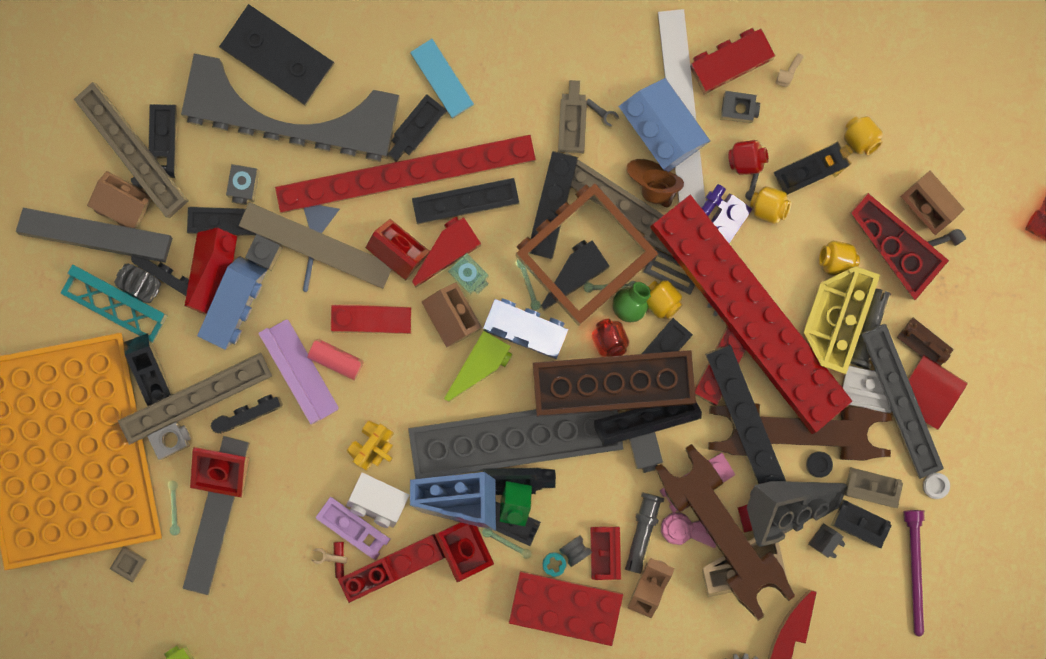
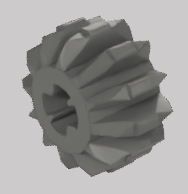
M129 263L123 265L114 281L117 288L145 303L152 302L161 286L160 281L156 277Z

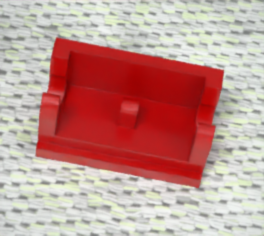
M590 527L592 551L591 579L621 580L620 527Z

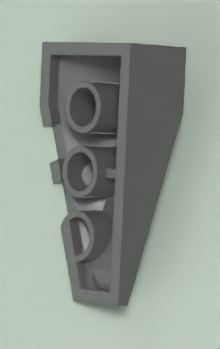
M771 481L755 485L750 493L747 511L756 544L761 547L778 543L785 539V533L794 529L797 532L803 529V524L812 518L817 521L838 509L846 492L847 485L844 483Z

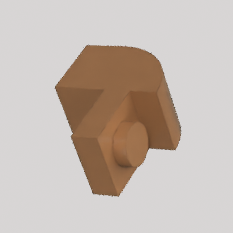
M650 558L640 575L628 609L652 618L675 568L668 566L663 561Z

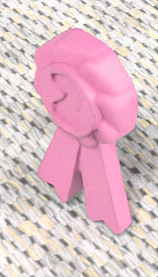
M675 512L663 519L661 534L668 543L682 545L692 538L712 548H716V544L700 521L691 522L685 514Z

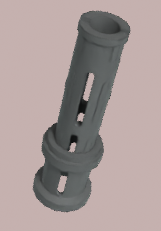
M875 289L862 333L880 326L891 293L887 291L884 293L881 289ZM860 335L850 364L870 369V356Z
M644 492L641 494L643 500L640 512L635 516L638 523L625 570L639 574L642 572L653 526H656L659 521L657 515L660 503L664 502V498Z

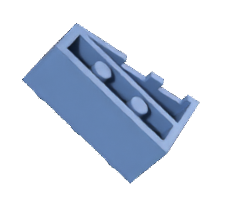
M241 256L231 263L225 271L197 336L225 350L231 344L235 345L242 332L239 327L242 321L245 322L252 310L250 305L253 299H256L262 287L261 282L268 269Z

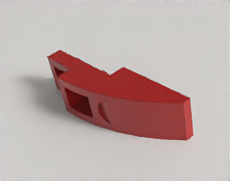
M432 534L339 578L338 581L348 603L440 561L445 556L435 534Z

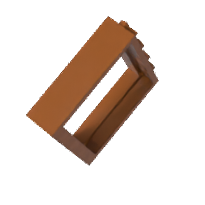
M595 183L591 187L587 184L575 194L577 199L571 205L568 202L564 203L556 211L558 216L552 222L548 219L545 220L536 229L538 234L533 239L526 237L518 244L517 248L519 251L515 255L578 326L659 254ZM594 196L644 253L583 308L578 310L528 254Z

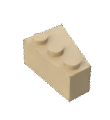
M755 538L748 541L759 558L768 552H772L785 572L779 542L760 547L756 544ZM724 556L703 567L702 573L708 597L732 593L726 580L735 575V572Z

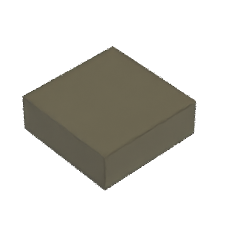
M123 546L110 569L130 582H134L147 559Z

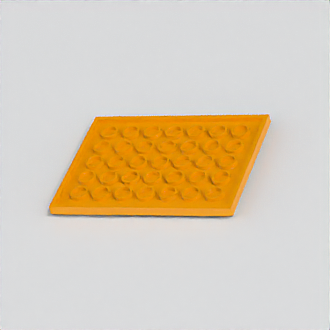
M122 333L0 356V549L4 570L162 539L143 439L129 445L118 423L119 419L137 411L128 362L124 353Z

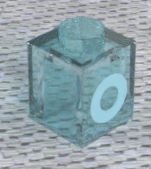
M468 253L448 271L470 295L474 292L479 294L489 284L486 281L489 275Z

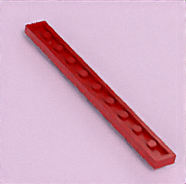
M531 135L277 186L275 189L280 213H286L534 162L536 159Z

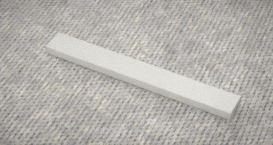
M684 9L658 12L665 78L696 120ZM699 149L676 166L675 173L684 181V187L678 191L679 203L691 194L702 208L706 201Z

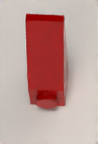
M455 217L444 224L446 229L439 235L412 281L415 287H418L481 246V242L464 217L460 220L458 217Z
M220 228L197 233L185 307L204 315L207 314L225 271L233 262L237 236Z
M331 305V332L411 334V307Z

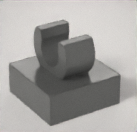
M823 523L808 545L827 558H836L837 555L833 551L838 544L844 547L845 543L840 533Z

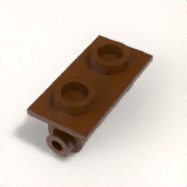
M914 317L897 336L900 341L919 356L925 355L939 365L946 363L954 350Z

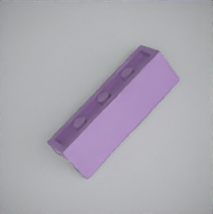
M286 319L274 327L266 328L258 333L310 424L313 425L339 409L312 360L307 358L308 353L289 320Z

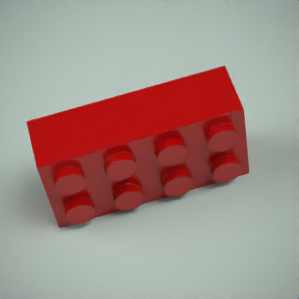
M520 571L509 624L612 646L623 593Z

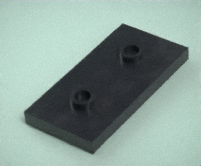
M249 4L219 46L229 55L305 106L335 64L334 61Z

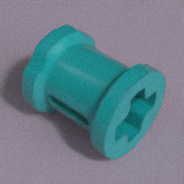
M549 553L543 559L542 564L546 574L556 577L564 573L566 560L561 554ZM552 557L556 561H562V564L558 566L559 570L557 572H554L552 568H547Z

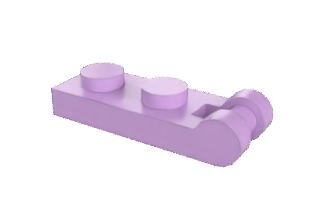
M333 497L328 499L316 516L317 520L374 560L380 555L378 552L382 546L387 545L390 541L388 536L358 515L352 513ZM368 534L375 538L370 546L363 542Z

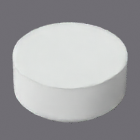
M941 473L928 475L923 481L924 493L932 499L945 497L950 490L948 478Z

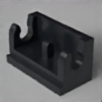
M844 499L831 523V526L877 548H882L892 526L890 521Z
M496 502V531L531 546L541 522L529 516L525 526L499 522L500 503Z

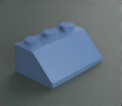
M666 78L638 91L618 106L665 171L670 172L710 142V139Z

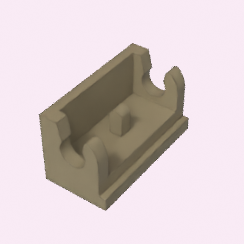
M850 467L846 482L847 489L844 496L898 508L903 483L900 479Z

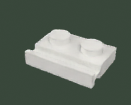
M849 365L842 384V388L853 401L849 405L891 414V408L876 371Z

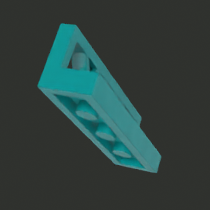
M72 264L67 273L70 276L61 294L139 336L146 333L141 331L138 320L147 317L155 320L157 323L149 335L152 343L154 342L168 315ZM76 278L85 283L87 294L76 296L69 292ZM90 286L97 289V291L91 292ZM99 293L108 295L111 306L101 309L96 307L93 295ZM89 297L90 303L83 300V298ZM112 298L116 299L121 303L114 304ZM123 305L129 306L133 318L125 321L118 319L115 308ZM112 309L113 315L105 311ZM136 311L142 313L143 315L137 317ZM135 321L136 328L128 323Z

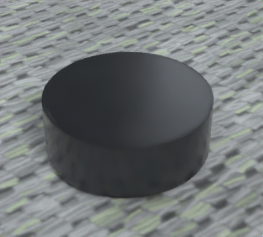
M814 452L806 460V469L813 477L822 478L832 471L833 461L825 452Z

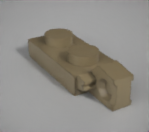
M570 80L569 94H562L558 152L584 154L587 101L586 95L579 94L580 81Z

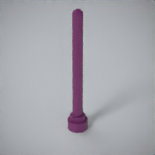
M906 510L903 513L904 522H907V527L910 530L914 634L920 637L924 634L920 527L923 526L922 521H925V510Z

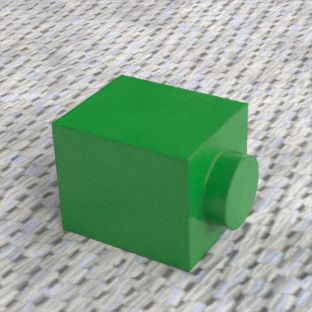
M506 481L500 499L499 522L521 526L526 525L531 510L532 486Z

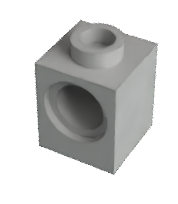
M178 422L147 436L158 460H163L190 446L188 440L191 439L186 426H180ZM171 432L176 434L178 438L177 444L172 448L165 444V436Z

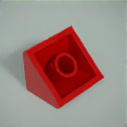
M391 219L374 231L365 247L405 281L430 252V250Z
M194 447L192 451L190 488L242 498L250 458Z
M460 522L435 534L456 582H460L494 565L477 526Z

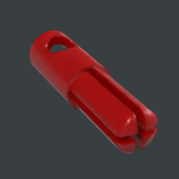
M333 542L334 555L344 557V542ZM335 562V578L339 579L344 576V563Z

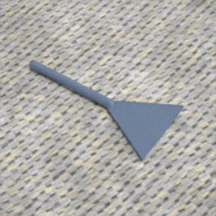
M322 205L304 208L309 228L320 233L325 230L340 210L339 208ZM310 257L308 258L304 280V292L308 291L314 260Z

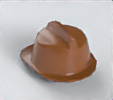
M635 159L627 164L626 171L628 175L640 184L643 198L650 203L659 204L666 208L670 207L676 192L684 187V181L681 177L663 170L660 164L654 161Z

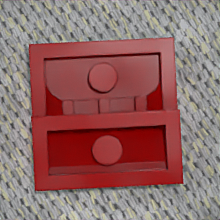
M925 355L922 356L908 379L925 422L937 430L941 427L968 385L966 381Z

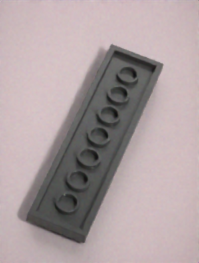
M535 409L408 428L415 479L482 471L483 469H496L623 450L622 441L603 446L594 428V420L616 415L618 411L537 417Z

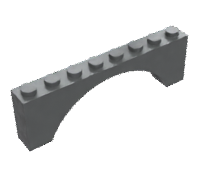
M194 53L181 115L187 118V123L202 126L203 122L212 123V128L228 131V127L237 128L238 133L253 136L254 132L264 134L263 138L272 141H279V137L290 139L289 143L293 145L304 146L306 142L315 144L314 148L330 152V148L340 149V154L355 157L356 153L365 154L367 160L381 162V158L388 159L400 96L373 90L359 106L336 119L316 124L286 123L263 115L240 98L231 86L220 58Z

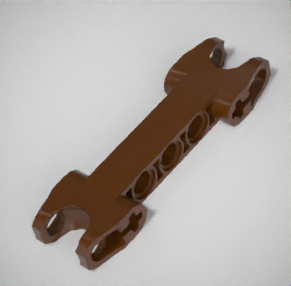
M755 403L760 416V404ZM726 405L710 406L709 414L727 417L732 422L733 431L732 435L725 441L708 442V450L746 456ZM846 407L841 411V420H830L814 434L809 431L800 418L760 417L771 444L840 447V460L865 461L873 458L891 457V450L873 446L867 436L869 427L874 423L892 421V414L878 412L868 408Z
M690 444L685 448L693 465L688 475L683 477L673 476L662 464L655 467V470L664 486L667 497L675 509L680 513L687 507H691L735 572V575L726 580L727 585L738 602L759 621L764 618L762 609L757 601V594L761 589L766 587L776 588L788 601L794 598L795 594L788 583L784 569L772 552H768L759 558L714 492L716 488L723 484L719 474L710 461Z

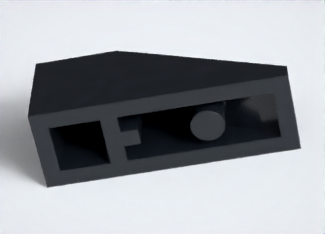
M583 240L572 248L574 253L569 256L554 282L565 296H568L610 267L593 240L589 243ZM548 293L541 308L545 311L557 302Z
M147 333L123 342L125 357L147 406L172 395L149 334Z

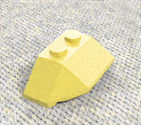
M855 266L820 283L803 333L821 366L847 374L880 277L879 274Z

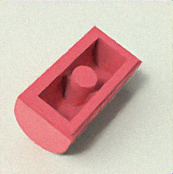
M320 339L313 342L307 356L308 359L354 381L364 364L362 359Z

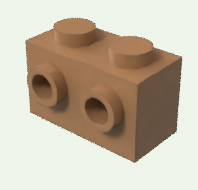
M931 170L900 196L934 235H937L965 210Z
M106 171L98 180L87 206L94 209L97 214L115 220L120 226L135 229L142 221L151 198L146 191Z
M457 282L440 289L422 301L446 348L482 328Z

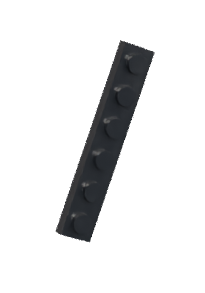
M727 344L706 353V358L757 483L786 481L731 345Z

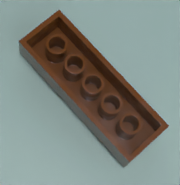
M691 350L533 363L537 417L694 405L696 403Z

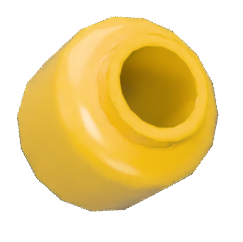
M868 116L854 117L845 126L847 130L844 134V139L859 155H871L883 143L881 140L883 137L882 130Z
M765 186L759 193L755 192L753 194L750 207L754 208L753 213L757 219L777 224L780 220L784 221L791 207V201L788 200L785 192Z
M831 241L822 247L819 254L820 266H822L825 273L831 275H838L855 266L858 267L860 263V256L857 254L854 245L849 243Z
M655 280L648 286L651 290V297L647 300L648 309L657 318L662 319L666 317L669 319L683 306L680 303L682 300L681 293L668 280L661 281L659 284Z

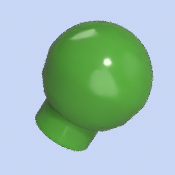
M635 282L633 286L624 287L618 291L613 298L612 304L616 316L622 321L629 323L641 320L648 310L647 300L651 297L650 288L642 282Z

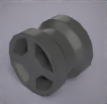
M581 535L559 549L561 554L567 556L570 567L592 553L590 548L584 546Z

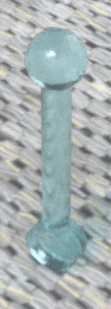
M518 259L516 264L522 271L532 301L530 306L533 310H538L541 303L536 300L526 267Z
M631 281L628 284H625L621 289H623L624 287L633 286L635 281ZM588 282L584 285V290L587 293L593 290H603L608 284L593 285Z
M172 480L168 483V488L171 490L172 526L169 531L172 535H178L180 533V527L177 525L176 505L178 483Z
M483 529L482 534L484 537H492L521 553L524 559L531 557V550L522 549L493 533L490 529Z

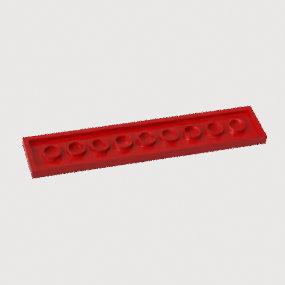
M691 194L650 226L659 240L812 434L817 433L853 402L830 371L819 364L812 348Z

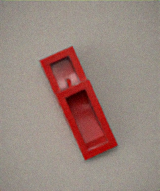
M808 590L788 612L772 642L768 659H792L795 642L806 644L817 594L816 591Z

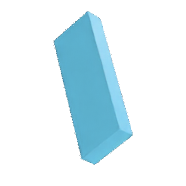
M433 39L410 52L452 119L474 105Z

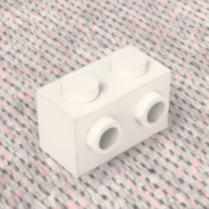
M361 473L346 506L350 507V511L358 516L364 517L367 515L375 519L374 522L381 527L388 528L390 526L394 528L409 494Z

